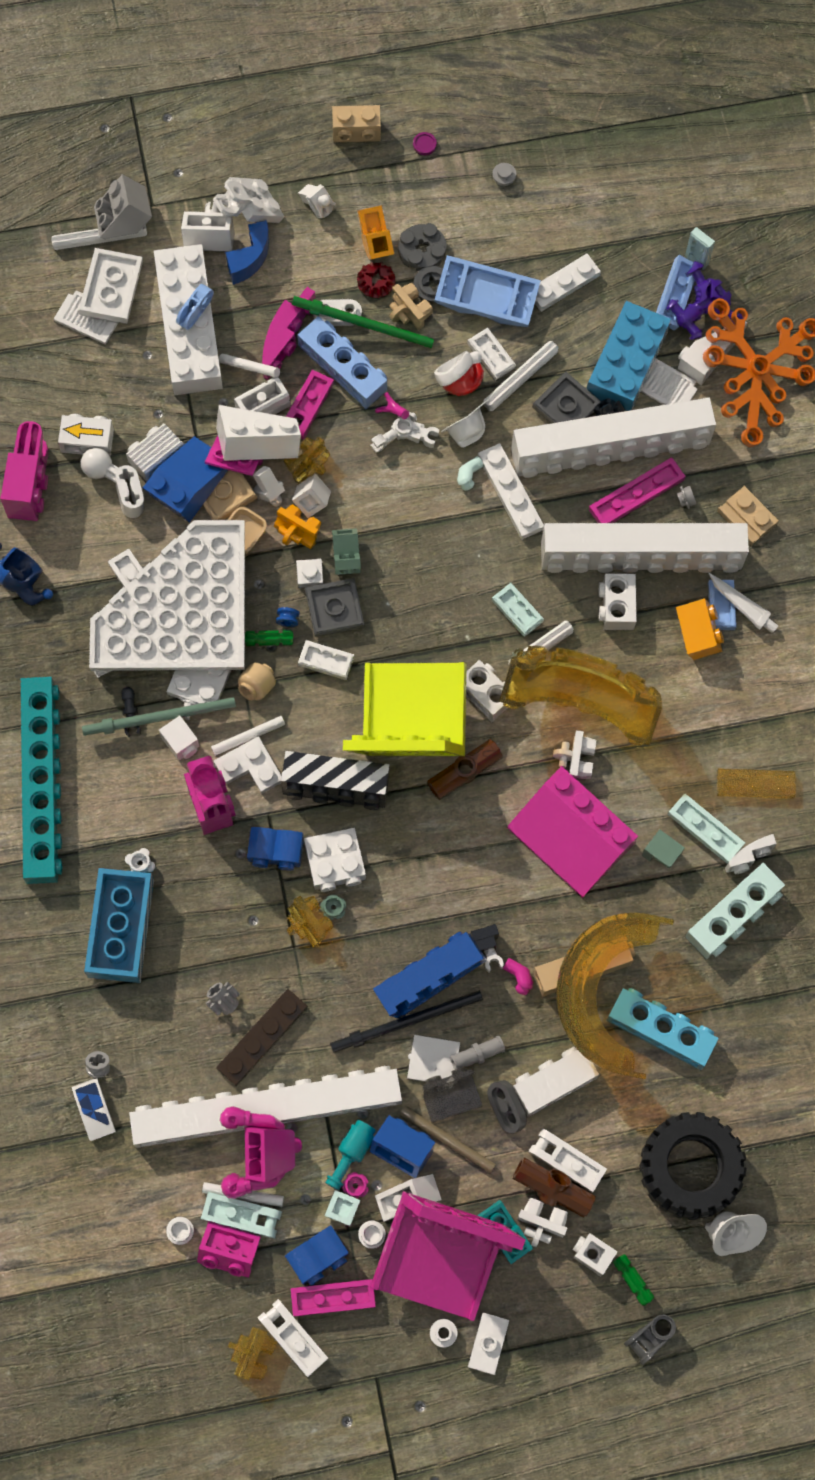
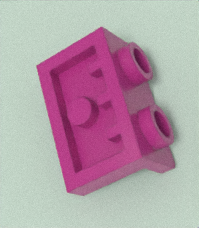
M208 1221L199 1247L197 1262L209 1269L217 1268L227 1271L233 1276L249 1277L261 1236Z

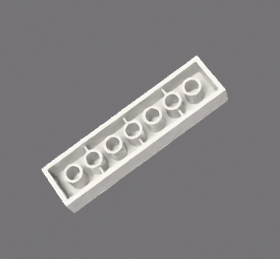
M709 397L516 429L513 432L511 452L517 476L530 478L538 473L548 472L549 474H555L562 471V469L572 468L579 470L586 467V465L596 464L603 466L616 460L627 462L640 456L651 458L664 452L675 454L688 448L695 450L703 449L710 445L716 422Z
M544 523L541 540L542 570H548L551 573H559L563 570H573L576 573H584L588 570H598L601 573H608L613 570H623L626 573H633L638 570H648L651 573H658L663 570H673L677 573L687 572L688 570H698L702 573L723 570L727 573H733L742 569L749 552L747 523Z

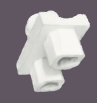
M577 730L574 736L572 751L569 750V742H562L561 749L553 751V757L559 759V767L562 766L563 768H566L567 761H571L569 773L575 779H591L593 763L580 761V754L594 756L596 740L583 737L584 732Z
M530 1198L524 1210L521 1209L517 1220L537 1227V1230L526 1227L524 1232L525 1235L533 1238L531 1246L537 1247L539 1240L547 1244L551 1241L552 1236L542 1233L543 1230L562 1238L565 1236L568 1212L554 1207L550 1219H544L539 1217L544 1203Z

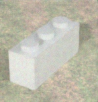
M574 1046L561 1054L562 1059L553 1062L551 1059L538 1066L540 1071L530 1076L529 1072L515 1079L517 1084L513 1085V1088L527 1117L598 1078L599 1073L584 1047L577 1050Z

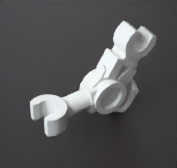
M409 412L407 419L400 417L396 419L390 431L372 438L371 441L373 443L370 446L375 453H378L389 442L397 438L398 440L409 439L416 443L423 441L426 447L434 448L435 441L429 439L428 436L438 437L440 430L435 427L424 428V424L416 422V414Z

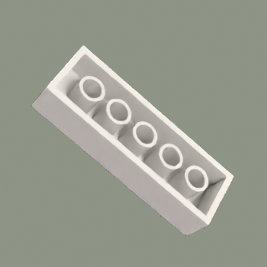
M202 244L154 250L174 395L223 389L211 303H209L189 330L176 323L179 311L200 284L208 287Z

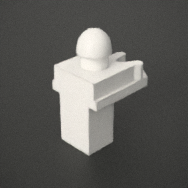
M308 184L298 192L303 203L309 204L317 218L328 216L336 205L325 187L321 184L319 186Z
M263 466L253 475L257 482L253 491L257 495L258 500L268 501L273 506L278 507L282 504L280 494L285 491L283 483L275 478L269 467Z

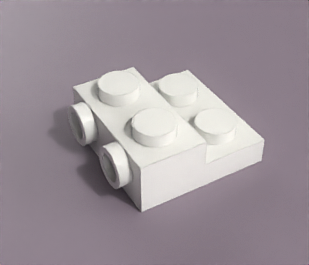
M355 828L304 838L315 890L320 889L321 892H328L336 889L337 885L346 884L348 887L356 886L362 883L361 880L366 879Z

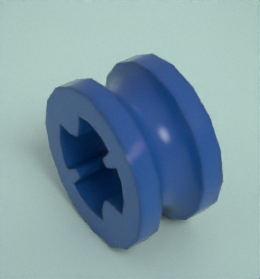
M288 607L277 609L279 617L276 618V623L285 627L298 626V620L296 619L300 615L298 610Z

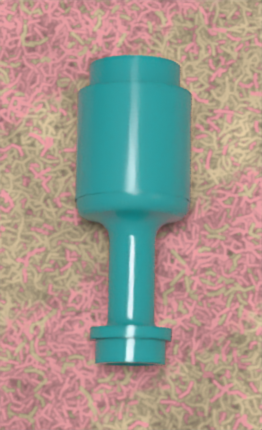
M358 1119L355 1125L351 1124L338 1148L342 1154V1159L333 1175H327L325 1182L327 1185L338 1191L341 1186H344L341 1181L351 1163H360L372 1144L373 1135L376 1131L373 1127Z

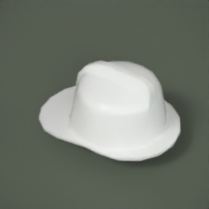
M487 399L467 417L442 430L441 433L447 431L461 448L479 440L485 431V422L480 407L490 399Z
M722 1212L712 1222L706 1223L705 1229L708 1231L709 1237L713 1242L714 1252L719 1256H726L750 1251L758 1246L765 1237L767 1224L764 1218L758 1214L737 1215L732 1212Z

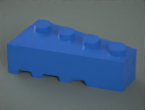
M468 932L454 934L448 939L449 943L441 948L439 946L433 948L426 954V957L412 962L403 971L391 976L373 988L389 1016L398 1019L402 1018L485 963L487 959L471 934Z

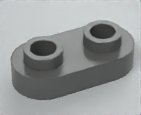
M506 1080L492 1083L488 1088L487 1096L500 1126L507 1133L523 1130L526 1126L527 1117L513 1086Z

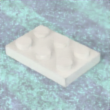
M95 248L79 307V315L127 324L143 264V257Z

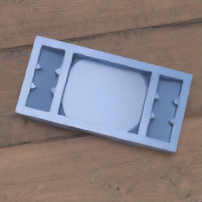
M447 255L434 302L460 313L487 317L500 324L528 327L541 280Z

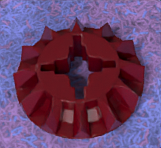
M371 261L370 264L363 265L360 272H358L357 285L366 296L381 298L388 295L392 291V287L395 286V274L391 266L384 265L382 261L380 263ZM379 273L381 280H378L373 286L371 277H375Z

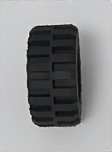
M689 1112L681 1113L679 1116H672L666 1119L646 1140V1144L641 1152V1163L639 1164L643 1177L641 1181L643 1187H646L650 1193L648 1194L649 1198L652 1201L655 1200L660 1205L659 1208L664 1212L669 1211L673 1213L674 1217L680 1219L682 1217L688 1218V1220L707 1218L731 1204L736 1195L741 1191L743 1187L742 1181L747 1171V1168L744 1167L746 1155L745 1152L741 1151L740 1145L742 1143L739 1137L735 1138L731 1133L733 1129L728 1125L724 1126L719 1123V1118L715 1116L711 1118L706 1117L705 1113L696 1112L695 1114H690ZM697 1141L707 1146L714 1154L718 1164V1172L714 1182L708 1188L696 1192L687 1191L679 1187L672 1180L667 1167L668 1157L672 1149L679 1143Z

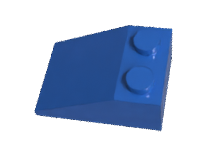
M194 436L157 467L143 486V489L153 499L190 523L228 470L205 464V460L212 447Z

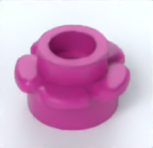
M356 1172L348 1174L347 1179L343 1181V1192L356 1199L364 1197L368 1192L367 1178L363 1174L359 1175ZM355 1183L358 1184V1188L356 1189L353 1188V1184Z

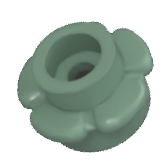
M329 895L322 901L321 911L324 912L323 915L326 919H340L345 915L346 902L343 898L337 895ZM331 906H336V909L332 910Z

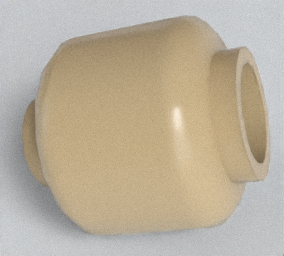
M251 663L238 678V690L241 695L251 701L264 699L276 684L272 668L267 664Z

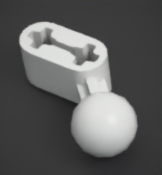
M92 448L87 450L80 461L83 472L92 479L106 477L115 482L123 514L129 518L139 517L144 510V496L136 469L129 465L119 468L113 465L110 455L104 449ZM125 479H128L130 482V494L135 505H132L129 501V489Z

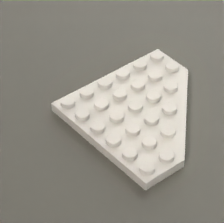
M192 521L177 539L172 540L161 551L157 558L151 563L149 562L126 587H123L114 595L100 612L95 613L90 618V671L245 670V521Z

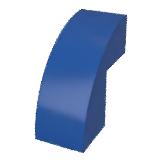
M267 220L248 224L249 238L252 246L226 252L227 266L233 285L250 278L263 265L269 250Z

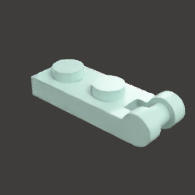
M208 1192L201 1220L275 1239L277 1233L275 1226L277 1220L281 1218L282 1211ZM259 1215L267 1217L264 1226L256 1225Z

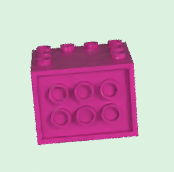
M403 1191L370 1287L474 1321L499 1248L512 1252L513 1248L522 1250L526 1239L504 1224Z

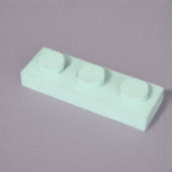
M684 794L667 814L727 864L745 844L742 839L687 794Z

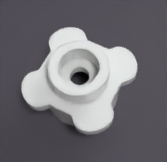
M142 848L140 851L128 854L125 857V862L129 864L131 871L145 873L153 872L155 869L154 862H151L149 858L150 852L146 848Z

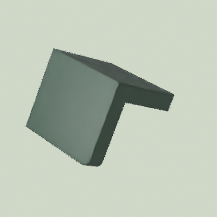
M659 829L644 849L642 856L648 861L655 858L664 866L670 868L676 859L681 856L685 847Z

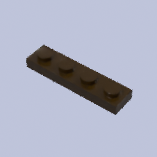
M287 989L219 1063L216 1069L237 1086L303 1014L308 1006Z

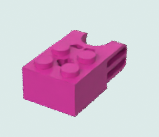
M27 421L20 424L17 430L14 453L8 452L0 499L7 517L11 519L38 521L39 513H43L44 498L41 497L42 491L46 490L48 485V475H45L49 452L47 444L43 440L41 426L36 422Z
M211 756L188 762L189 772L185 773L184 777L203 834L206 835L232 826V817L236 816L230 794H224L228 791L222 771L216 772Z

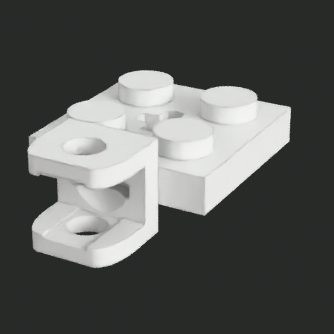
M229 177L224 183L227 192L225 194H217L213 198L219 211L226 216L237 217L242 212L247 221L261 222L267 220L269 223H280L285 217L280 210L278 202L274 200L267 184L262 179Z

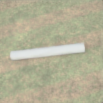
M227 354L219 356V362L222 364L276 378L280 375V369L277 367Z
M279 716L213 745L211 749L216 756L285 725L282 716Z
M204 1182L202 1193L208 1194L210 1192L225 1196L222 1193L221 1185ZM252 1191V1193L236 1199L282 1207L284 1196Z

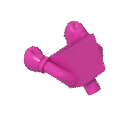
M235 1106L225 1108L220 1114L219 1121L227 1129L248 1126L245 1127L246 1177H240L236 1173H231L223 1178L221 1189L227 1198L236 1199L255 1190L273 1188L281 1181L285 1173L294 1169L295 1154L302 1150V1142L299 1138L295 1137L293 1130L285 1129L283 1122L272 1115L250 1113V1111H245Z

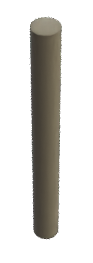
M406 1106L402 1109L401 1117L485 1171L492 1172L496 1165L495 1163Z

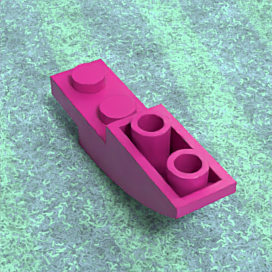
M306 287L299 296L310 301L316 299L315 291L309 287ZM284 300L268 329L264 342L262 364L281 368L284 358L292 355L296 348L295 333L300 329L304 317L307 314L310 315L309 310L293 306L290 302ZM263 374V378L266 380L270 378V376Z

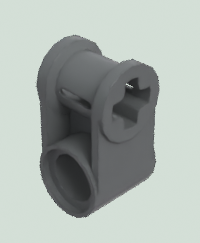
M658 1315L643 1328L641 1327L624 1345L630 1347L640 1358V1364L644 1365L675 1334V1322L670 1316ZM663 1319L668 1322L670 1330L667 1335L661 1336L656 1332L655 1325L658 1320ZM638 1341L642 1344L646 1351L639 1345Z

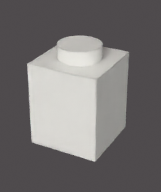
M178 716L159 729L161 738L178 761L182 758H190L197 752V748L200 747L197 737L181 716Z

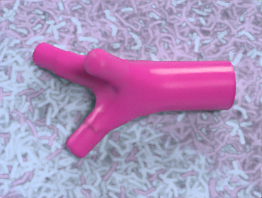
M388 392L384 393L388 405L375 409L376 413L390 412L402 419L409 417V411L396 403Z

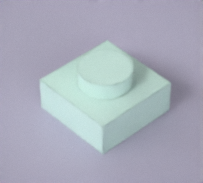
M335 1190L325 1217L350 1227L360 1200Z

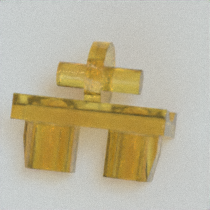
M307 437L301 443L300 448L303 453L298 458L284 459L286 468L291 472L294 481L298 484L302 483L308 476L311 477L315 472L321 476L326 473L323 465L328 461L327 458L330 456V453L324 445V440L320 437L316 440Z
M300 895L293 900L294 903L288 908L291 915L287 919L291 926L287 929V933L290 936L297 933L301 940L307 937L314 948L321 943L334 926L326 916L317 921L313 913L317 912L320 906L314 896L303 899Z
M252 1327L249 1337L241 1334L237 1344L229 1342L227 1347L234 1350L231 1361L238 1363L234 1375L247 1380L249 1378L263 1380L267 1366L256 1362L259 1352L272 1355L277 1345V1341L268 1336L267 1331Z

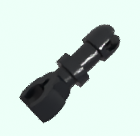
M124 687L121 691L125 707L122 710L123 716H126V718L136 716L138 708H135L134 690L131 687ZM136 726V727H137V732H136V733L140 736V734H141V727H140V726ZM124 728L125 734L130 737L129 728Z

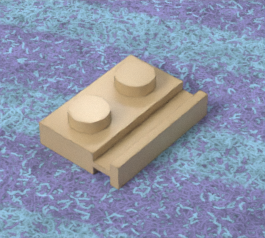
M745 486L717 510L728 523H747L748 544L750 546L775 527L779 521Z

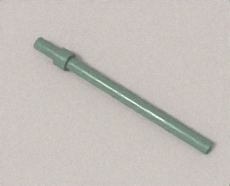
M234 697L116 720L112 718L102 719L100 723L82 726L84 736L103 732L106 735L115 733V730L171 720L178 716L187 717L234 708L236 704Z

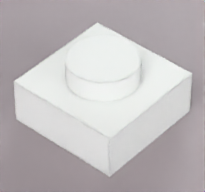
M321 559L296 561L298 588L323 584Z

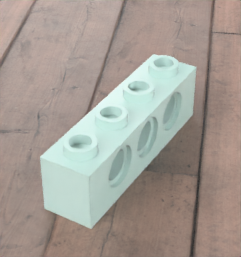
M762 863L687 932L685 937L706 959L712 954L717 957L727 948L724 943L732 937L736 940L746 930L743 926L749 920L754 923L764 914L762 908L766 904L774 905L783 896L781 890L785 884ZM752 890L758 891L761 894L762 900L754 901L751 899L749 892ZM734 907L739 908L743 913V917L735 918L732 916L730 909ZM712 926H722L724 935L714 934Z

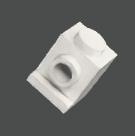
M590 1233L586 1239L581 1236L572 1249L576 1252L574 1259L600 1277L605 1273L617 1254L616 1250ZM594 1249L597 1252L596 1259L588 1257V1250Z

